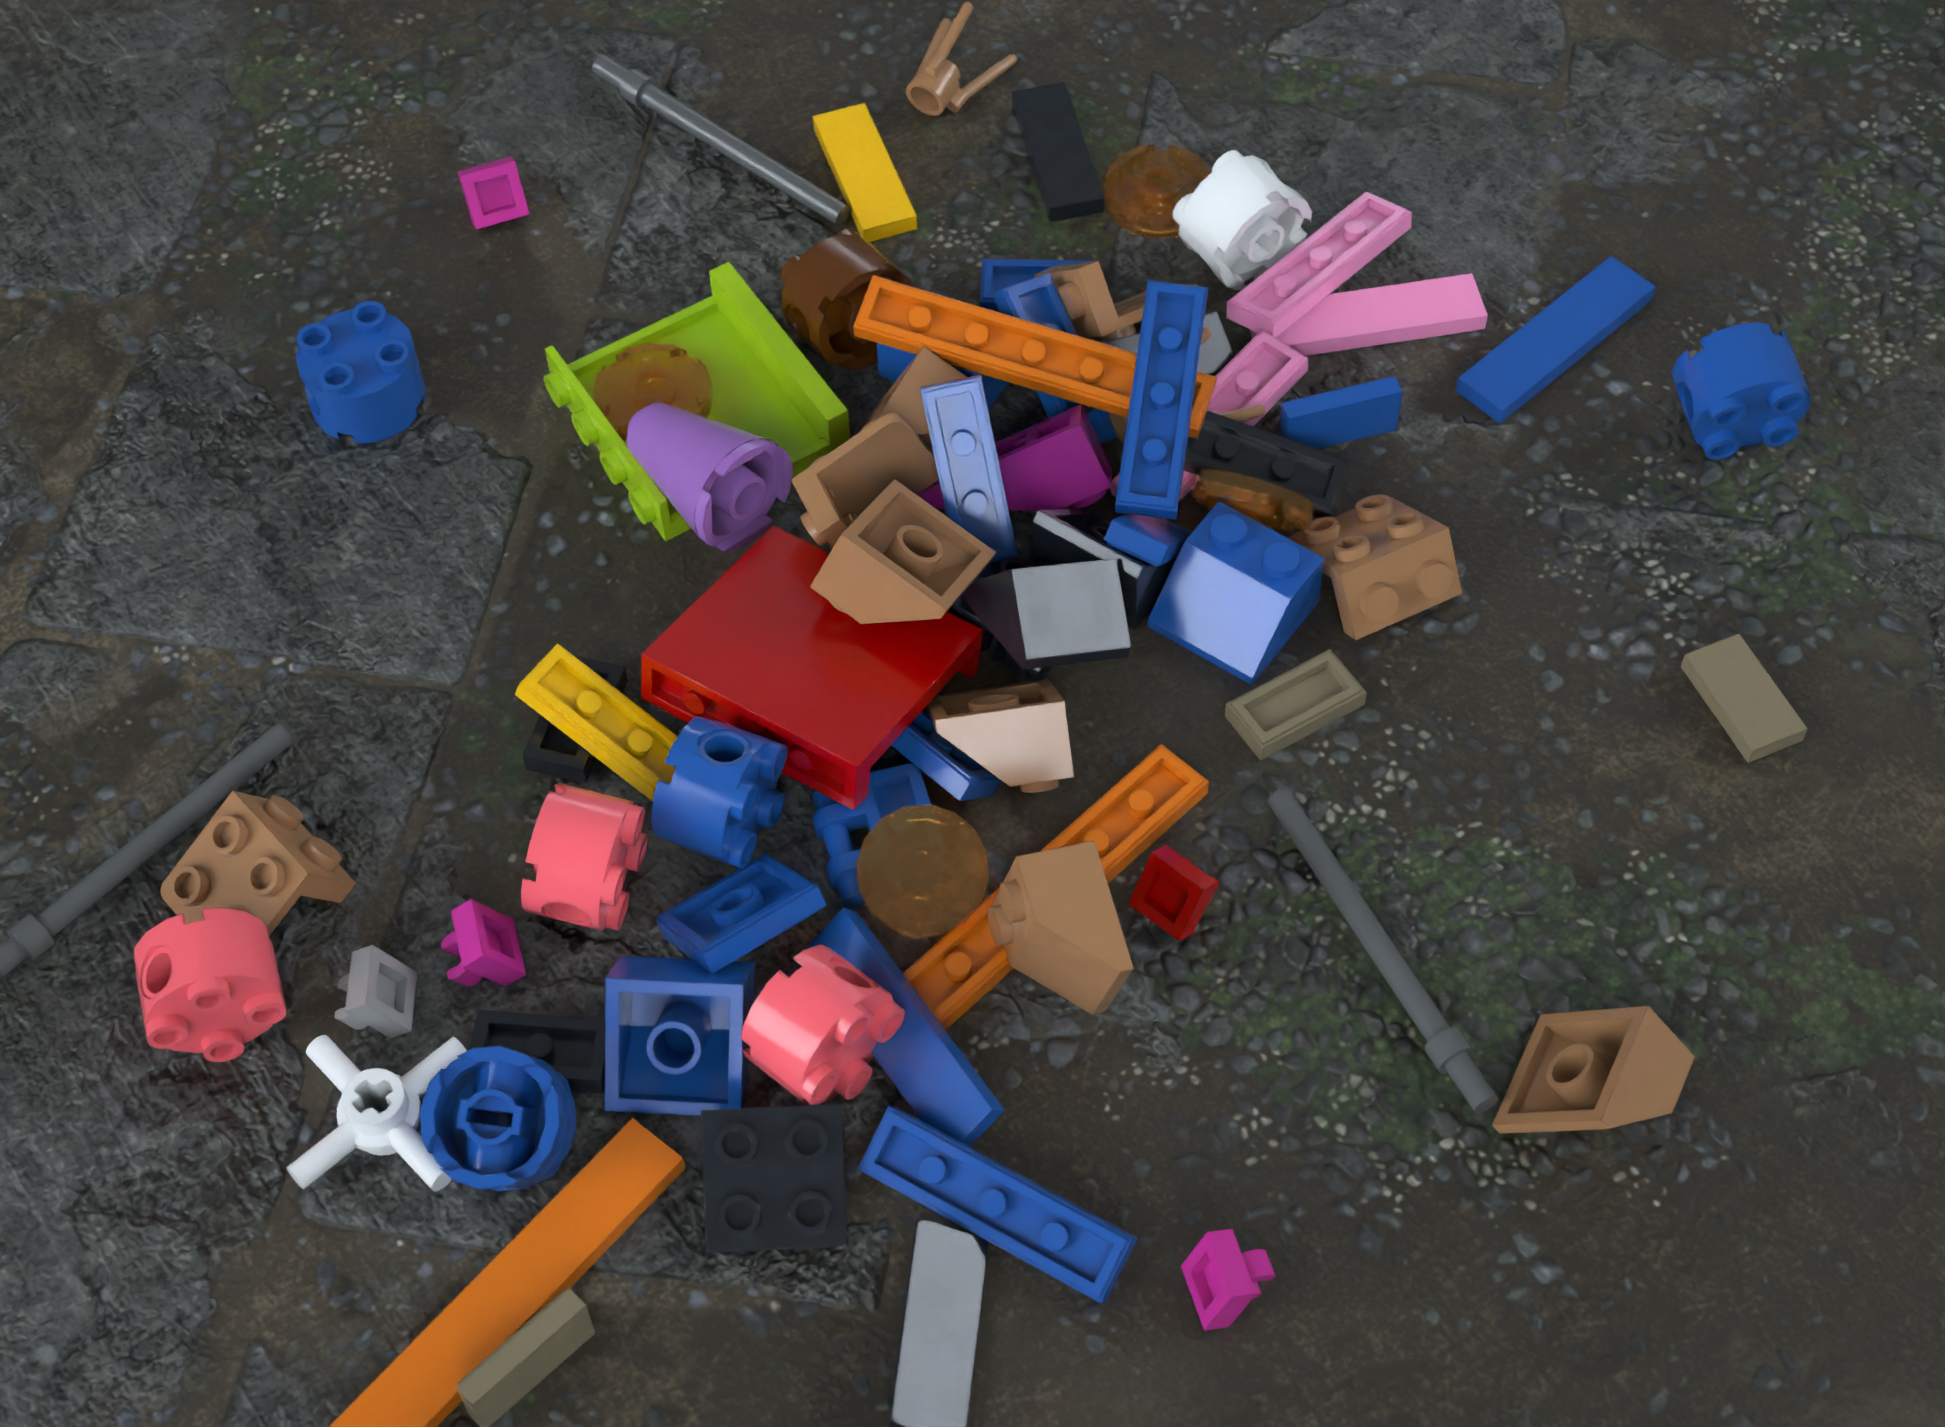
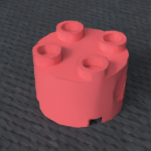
M557 783L555 785V792L549 791L544 800L529 843L525 862L534 864V872L537 874L536 882L522 879L521 905L524 911L603 931L605 928L619 931L625 920L629 904V893L622 891L628 870L639 872L647 850L648 834L641 832L645 808L637 806L634 801Z
M219 907L202 909L203 921L185 924L184 914L168 918L147 931L134 947L135 975L147 1042L151 1047L180 1052L203 1053L204 1058L211 1062L229 1061L237 1058L244 1052V1043L266 1032L273 1024L278 1023L286 1016V1006L274 948L266 925L262 919L246 911Z
M817 945L803 950L792 958L802 967L796 970L791 977L779 970L767 982L753 1003L741 1033V1040L750 1046V1048L745 1050L742 1049L744 1056L800 1101L808 1105H820L833 1099L838 1094L846 1100L856 1097L865 1088L872 1076L873 1068L869 1065V1062L874 1057L872 1051L877 1042L884 1043L888 1041L898 1031L905 1017L904 1009L893 1001L891 993L831 948Z

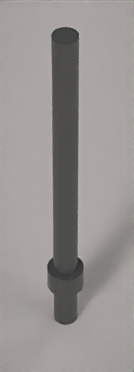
M605 54L599 55L593 62V73L619 88L620 95L639 108L646 106L837 226H841L847 221L851 212V208L661 90L658 88L656 79L640 69L629 70Z
M275 724L36 917L28 914L7 931L9 938L0 945V979L26 958L31 961L36 960L55 944L52 939L53 936L290 746L293 740L288 732L281 725Z
M1281 788L1273 792L1267 799L1268 805L1428 1042L1424 1050L1439 1073L1450 1075L1474 1113L1479 1114L1490 1109L1496 1104L1498 1097L1471 1059L1474 1055V1049L1458 1027H1450L1289 788Z

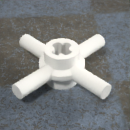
M327 1035L315 1038L308 1045L306 1054L342 1092L337 1107L338 1127L287 1166L286 1169L302 1189H305L355 1148L381 1156L397 1152L433 1191L443 1189L452 1179L440 1169L442 1167L436 1163L433 1155L428 1153L421 1135L416 1131L420 1122V1097L426 1093L429 1082L441 1068L446 1069L452 1061L459 1058L457 1057L458 1055L467 1051L458 1039L452 1037L405 1075L400 1076L381 1068L360 1071Z

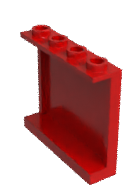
M773 526L641 654L642 699L687 723L693 718L701 716L785 744L788 747V755L782 773L855 810L868 796L872 765L957 672L972 679L978 674L983 630L968 623L963 618L948 612L941 619L860 624L847 613L836 609L829 600L810 587L830 553L810 544L804 539H800Z

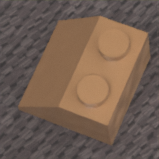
M1095 840L1016 856L1004 882L1000 884V890L992 903L993 906L988 908V922L993 941L997 946H1005L1011 967L1092 1015L1105 1012L1134 968Z

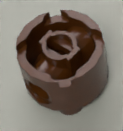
M852 229L842 230L833 237L821 240L803 255L793 256L786 262L781 271V281L785 284L782 291V313L789 326L826 362L835 366L834 364H840L846 370H859L878 362L877 343L856 337L853 331V325L872 276L875 275L912 287L913 285L907 275Z

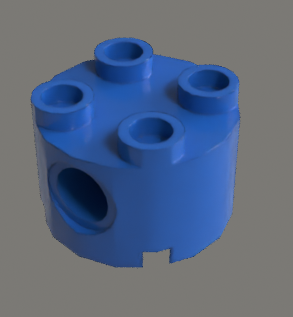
M376 301L362 302L355 306L354 309L334 313L318 323L308 324L298 332L296 338L298 351L295 359L300 378L305 387L314 421L327 435L339 439L338 433H341L343 435H352L354 443H372L393 437L409 427L417 418L418 412L416 407L420 404L421 398L425 402L427 392L411 333L396 316L388 314L386 308L381 303Z
M1754 322L1733 325L1700 339L1703 350L1690 358L1688 350L1677 358L1671 371L1673 383L1694 441L1702 446L1708 459L1720 460L1736 453L1740 446L1764 443L1770 447L1781 446L1798 436L1800 431L1797 423L1805 416L1811 405L1810 391L1788 335L1781 328L1779 334H1774L1771 325L1767 323Z
M701 716L693 718L678 735L664 762L676 767L670 784L661 780L657 782L651 813L653 833L657 837L669 841L671 844L744 869L753 856L757 836L762 827L774 828L781 816L785 803V793L776 790L778 778L787 760L788 747L785 744L717 720H709Z
M502 1046L472 1048L458 1055L457 1057L459 1058L452 1061L446 1069H440L427 1087L420 1107L421 1138L429 1154L433 1155L436 1163L442 1167L440 1169L456 1182L477 1189H491L494 1191L527 1189L555 1175L559 1170L560 1164L568 1156L577 1130L575 1101L571 1095L570 1085L563 1075L556 1072L544 1060Z

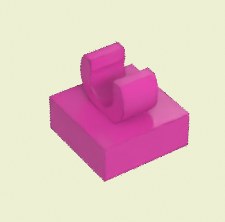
M512 156L457 171L475 229L530 214L516 163Z
M473 899L466 901L451 911L455 931L449 933L442 940L441 948L450 954L460 957L461 963L447 971L448 979L468 987L477 984L484 977L507 987L526 975L513 918Z
M1233 1229L1207 1232L1181 1265L1204 1331L1230 1327L1248 1303L1261 1294L1257 1282L1273 1280L1275 1277L1266 1250L1255 1249L1241 1253Z

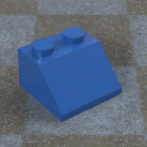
M1219 501L1184 542L1148 618V628L1252 685L1319 603L1324 557Z
M620 956L606 977L605 1111L701 1116V1110L744 1108L749 1059L744 1056L742 1049L745 1050L750 1048V1046L741 1040V1033L744 1022L754 1003L755 962L734 961L711 974L692 959Z

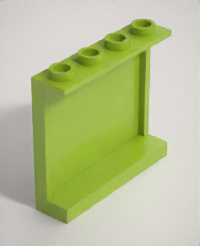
M730 262L709 271L712 296L570 364L565 363L553 345L545 348L550 373L543 378L551 399L559 408L565 405L572 413L573 425L582 442L586 446L595 444L600 451V460L609 479L615 485L621 482L629 491V501L638 519L644 525L652 522L665 541L692 528L627 448L628 425L631 418L640 409L653 403L662 402L770 439L790 455L793 468L792 478L810 467L817 458L829 454L850 439L847 408Z

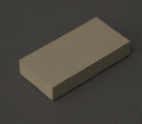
M1740 634L1733 635L1684 655L1681 664L1682 670L1747 763L1804 740L1808 728Z
M1328 649L1226 703L1225 717L1261 761L1364 706L1367 692L1333 651Z
M570 1288L560 1293L457 1383L458 1386L456 1388L468 1414L480 1427H490L595 1334L586 1304Z

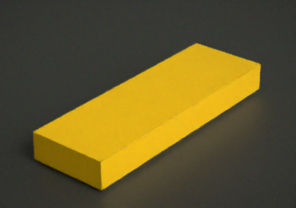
M861 103L813 116L814 132L845 202L851 208L850 213L860 236L866 241L872 242L917 230V215L866 104Z
M557 643L519 683L515 692L519 699L652 802L658 780L670 784L676 767L664 762L678 736Z

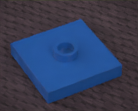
M763 854L749 862L744 869L739 868L660 914L659 918L655 920L664 939L708 972L714 974L826 907L827 904L818 885L770 855Z

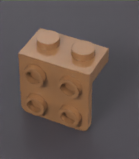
M1099 261L1054 266L1034 274L1035 277L1050 273L1078 336L1097 342L1102 340L1103 343H1107L1137 333L1134 325L1142 323L1146 291L1114 304Z
M888 413L879 419L869 422L859 433L829 454L817 458L810 467L792 478L791 481L807 510L800 516L804 527L819 546L822 547L828 543L832 550L840 535L894 479L917 494L939 480L933 451L898 414Z
M1372 495L1363 498L1356 503L1354 509L1335 517L1314 519L1303 526V531L1288 537V539L1324 557L1323 573L1332 579L1343 631L1355 640L1462 594L1449 527L1388 495Z
M232 791L164 880L161 886V896L176 915L184 914L185 924L203 921L202 909L220 907L243 910L262 919L270 936L300 896L341 903L355 886L356 882L339 865V862L342 860L339 852L326 841L312 836L301 824L304 816L291 802L277 795H272L270 799Z

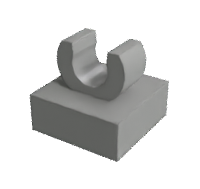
M374 945L353 951L350 972L344 975L338 984L339 988L347 992L345 1008L335 1011L334 1018L356 1030L370 1026L389 1038L411 1032L417 972Z

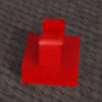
M1164 845L1151 853L1128 904L1175 939L1181 941L1194 933L1203 912L1209 907L1219 882L1193 865L1189 859L1181 856L1169 846Z

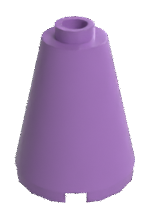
M662 402L653 403L640 409L629 422L626 439L628 450L705 544L717 547L723 552H733L751 544L774 521L766 514L776 498L785 503L790 492L793 468L790 455L779 447L776 442Z

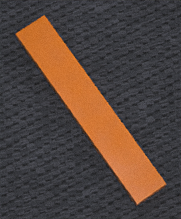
M872 276L853 325L854 336L916 355L924 346L949 365L1128 418L1137 353L882 277ZM1198 371L1188 436L1198 439L1217 381V377Z
M1161 744L1041 851L1095 840L1107 883H1109L1208 794L1209 781ZM1000 887L903 972L904 976L945 1031L1014 969L1010 966L1005 946H997L989 928L988 908L993 906L992 903Z
M632 1118L329 1427H437L462 1401L456 1388L458 1386L457 1383L560 1293L571 1288L686 1169L683 1157Z

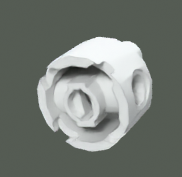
M1236 150L1228 151L1220 156L1213 166L1212 173L1199 184L1193 193L1180 199L1173 210V219L1179 224V235L1185 246L1198 253L1226 287L1235 290L1245 288L1244 281L1251 278L1256 279L1303 242L1307 236V233L1301 228L1303 219L1307 218L1311 222L1312 211L1308 202L1296 190L1282 183L1265 160L1253 155L1243 157Z

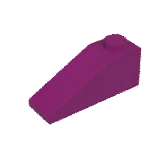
M1082 404L995 442L1009 510L1063 509L1070 505H1073L1074 508H1083L1101 499L1105 495L1106 489L1112 487V465ZM939 480L916 494L934 508L945 509Z

